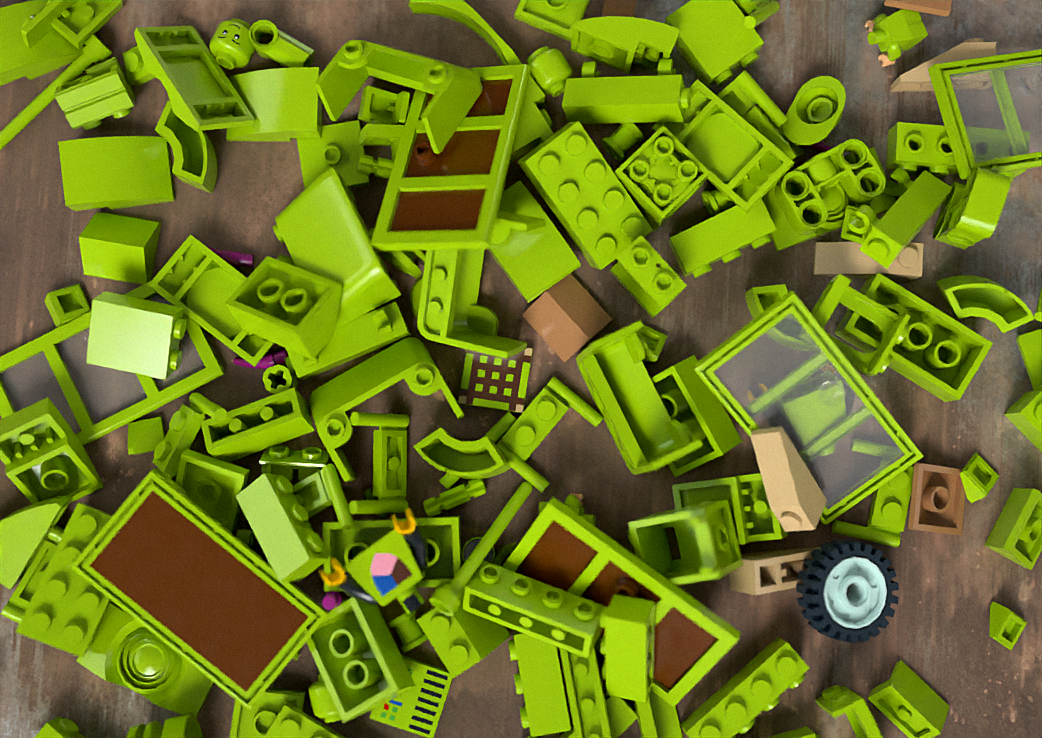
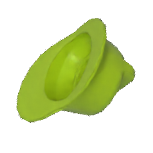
M819 76L810 79L802 85L785 115L788 120L782 124L783 133L790 142L806 146L818 143L826 138L832 129L838 125L842 119L847 97L845 87L841 82L831 76Z

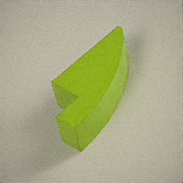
M62 495L33 503L0 520V584L11 590L22 580L54 525H57L73 498L71 496Z

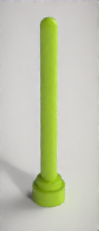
M92 34L84 42L86 46L82 48L83 53L0 131V150L55 99L54 93L57 86L75 80L93 62L97 64L100 60L104 61L113 54L99 38Z
M528 481L521 483L450 584H445L443 588L438 587L430 598L432 605L440 612L448 616H452L461 604L459 599L462 595L460 592L532 492L533 486Z

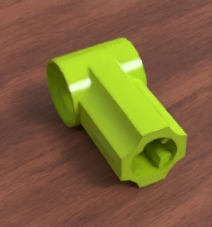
M259 20L251 26L249 38L256 52L261 57L270 58L286 68L310 67L312 65L315 51L278 30L271 21ZM270 34L274 36L273 40L268 44L259 43L260 38L264 35Z

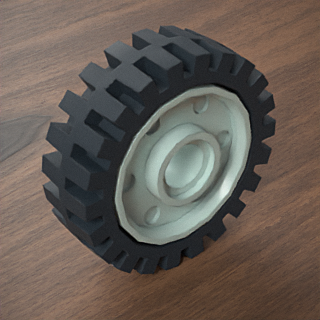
M834 540L832 543L826 542L820 545L821 549H814L810 553L813 559L806 558L802 564L807 570L799 571L798 578L803 579V584H796V592L803 595V597L797 598L798 606L805 608L801 611V614L805 619L810 620L808 624L813 629L835 640L858 643V641L865 642L870 640L869 636L876 637L880 634L878 627L886 628L889 624L885 616H894L896 610L890 608V604H898L899 597L892 595V591L899 590L898 582L891 581L892 578L897 576L894 569L888 568L891 562L888 558L882 557L883 553L880 550L861 542Z

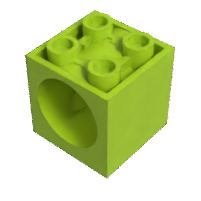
M664 125L615 171L616 177L654 232L702 187L711 173Z

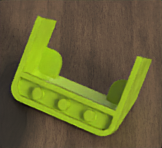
M350 40L346 42L314 83L326 111L333 121H337L369 76L434 94L435 96L421 114V119L433 152L440 154L483 90L480 76L473 69L364 40Z
M498 210L490 243L499 244L505 242L511 236L513 229L529 231L544 227L546 220ZM485 249L426 250L417 326L421 335L431 341L505 359L525 350L527 342L497 336L499 326L497 315L492 309L477 305Z
M640 320L591 343L576 357L578 369L600 414L604 417L603 420L626 466L633 475L655 470L703 446L700 439L692 441V433L684 422L680 424L676 419L671 420L642 362L645 359L644 352L647 351V344L643 336L639 332L636 333L643 327Z
M413 337L402 339L321 385L311 393L309 407L318 434L345 482H352L358 479L340 447L349 441L353 433V426L346 411L398 381L405 379L411 391L420 396H428L441 389L457 418L461 420L466 417L421 340Z

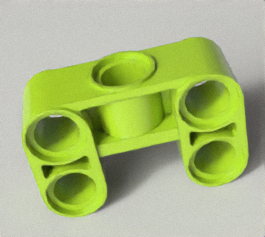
M850 139L827 152L824 151L814 156L798 168L788 172L776 185L774 195L792 228L801 235H809L825 224L828 218L827 208L819 194L841 183L853 202L865 204L883 192L886 180L864 142L858 139ZM843 152L853 154L855 164L848 163L844 159ZM860 180H866L871 184V193L861 188ZM786 183L796 184L799 189V195L789 194L786 189ZM803 211H810L814 214L815 224H809L803 219Z
M976 166L971 172L966 185L953 182L950 186L952 190L943 201L932 238L963 250L985 238H989L999 221L1010 189L1011 178Z

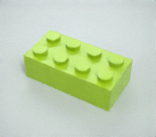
M579 121L569 122L517 161L591 267L602 270L613 262L639 236L642 235L644 238L653 231Z
M879 272L869 277L860 289V293L899 316L906 313L911 315L906 324L909 327L907 335L900 344L897 345L895 343L889 353L892 356V360L888 367L944 402L960 400L993 343ZM848 309L834 332L865 353L874 352L880 346L882 340L881 332L874 323Z
M84 503L77 504L16 633L83 658L92 643L111 599L70 566L73 560L79 557L113 515Z
M460 516L414 518L415 524H417L427 541L428 566L424 570L425 576L415 583L414 587H443L445 584H450L462 567ZM396 518V519H397L398 521H405V520H407L408 518ZM393 519L353 520L354 526L347 530L341 529L339 521L324 522L323 549L328 557V560L324 562V572L331 574L336 570L330 562L331 559L338 560L343 571H346L343 567L395 529ZM324 581L325 592L343 591L336 585H328Z

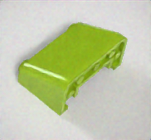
M332 167L319 175L275 217L277 224L272 227L281 243L285 242L296 267L341 284L343 289L335 327L337 329L402 294L395 280L389 277L386 269L387 266L378 251H375L371 246L372 239L357 210V201L351 189L337 169Z

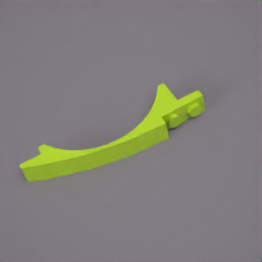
M409 0L408 6L413 14L441 16L465 25L476 32L494 49L504 66L522 64L513 50L463 0ZM529 75L509 163L534 149L554 134L550 128L553 126L549 115L544 109L539 111V108L545 105V95L531 75Z

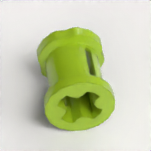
M620 123L621 126L609 138L604 137L601 140L605 150L618 161L624 159V153L635 142H641L644 139L642 132L634 123Z
M718 189L712 192L707 190L702 192L703 203L711 217L736 205Z
M283 365L269 367L263 374L262 380L266 390L270 393L277 394L293 387L297 388L298 386L297 375L292 376L290 370ZM277 375L283 376L287 380L285 386H278V383L274 381Z
M415 610L409 614L405 612L388 622L390 627L395 628L403 643L401 647L403 652H407L428 640L414 616L416 614Z

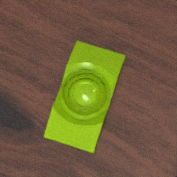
M194 26L136 27L134 35L147 72L162 82L168 93L173 113L185 124L196 131L252 126L254 124L255 118L216 62Z
M697 79L689 87L691 90L690 108H685L684 122H657L652 129L657 132L664 125L711 172L707 179L733 203L748 213L794 165V161Z
M869 148V151L871 152L876 163L878 164L879 168L884 174L887 183L888 180L886 178L880 160L877 156L875 148ZM853 154L844 156L848 163L855 164ZM860 180L861 188L871 193V184L866 180ZM779 181L761 198L777 229L771 235L777 252L842 228L847 205L857 208L866 205L878 215L888 211L896 202L894 196L889 195L883 190L869 203L857 204L849 198L842 184L839 183L819 194L828 211V218L825 224L812 234L801 235L792 228L775 198V187ZM786 183V189L789 194L799 195V189L796 184ZM803 211V219L809 224H815L814 214L810 211Z
M191 234L148 284L150 288L173 306L184 308L183 313L254 367H256L274 344L269 340L241 329L225 304L247 278Z
M113 601L110 602L87 653L83 658L78 657L77 659L79 664L105 681L129 688L159 707L181 715L191 713L196 718L214 684L211 679Z

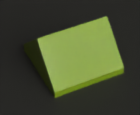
M96 212L79 235L84 274L140 285L150 282L162 223Z
M1013 488L984 546L1024 568L1032 570L1042 551V493L1031 488Z

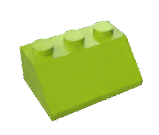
M267 256L225 304L241 329L313 360L334 335L343 288L340 283Z
M695 355L651 378L671 420L676 419L680 424L684 422L692 433V441L700 439L703 446L667 463L675 477L725 454L743 442L722 403L692 369L693 365L698 362Z
M354 597L350 598L329 611L328 616L306 641L343 723L393 700L416 686L377 604L371 605Z

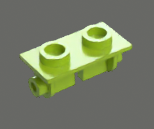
M276 445L264 451L259 464H263L262 474L283 475L291 481L293 480V469L299 470V481H302L312 474L321 471L322 467L328 464L331 456L328 451H322V449L317 447L295 450L289 449V447L284 445Z

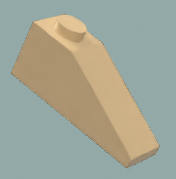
M980 38L966 40L962 44L900 75L890 85V92L934 91L928 72L932 65L996 56V42H983V39ZM987 73L951 79L954 91L986 90L991 86Z
M856 242L815 243L813 275L835 277L841 274L846 278L868 279L879 272L888 279L898 282H911L922 276L924 243L910 242L888 269L860 251L859 249L862 244Z
M782 426L753 430L750 436L768 502L774 515L785 532L814 530L826 505V497Z
M821 547L741 554L743 566L729 573L730 590L761 595L796 588V584H803V579L798 578L799 571L807 570L802 565L805 559H813L810 553L814 549H821Z

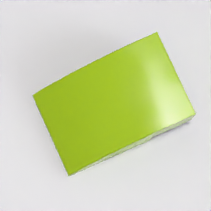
M32 0L0 8V86L23 76H26L29 80L74 62L83 53L82 48L85 47L84 44L78 49L54 28L32 48L24 44L21 34L23 23L31 15L39 14L45 8L48 0Z
M627 16L588 18L575 22L570 50L626 74H629L633 63L658 73L659 59H670L681 29L661 22Z
M292 67L266 69L229 77V81L255 118V122L252 126L227 128L226 140L291 142V138H321L322 100L314 84L321 75L320 68Z
M115 136L58 141L65 206L70 209L81 211L108 207L113 210L175 201L169 146L163 137Z
M520 180L502 192L498 210L546 220L545 226L529 231L513 229L511 236L505 242L499 244L490 243L488 248L494 260L529 303L580 267L581 263L550 218Z
M49 397L0 419V460L5 464V474L32 504L62 495L71 496L73 498L71 502L103 487L100 476L88 454Z
M761 472L672 485L675 509L728 499L738 545L749 542L783 539L788 536V533L785 532L770 508Z

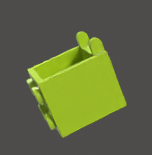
M728 499L656 512L628 522V539L634 548L636 557L675 585L721 578L743 566ZM674 527L681 559L672 560L665 528Z

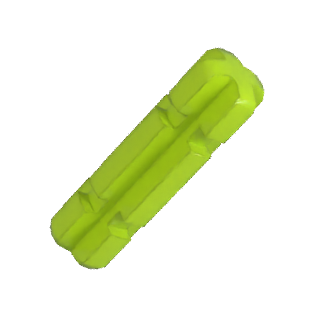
M360 155L357 163V172L366 175L374 173L377 177L389 179L395 160L379 157L377 160H374L373 156Z
M473 479L468 481L467 485L461 484L439 494L440 497L438 498L434 496L425 500L423 506L427 515L433 517L442 513L441 510L443 509L449 510L469 501L472 496L476 498L485 494L486 487L482 479Z

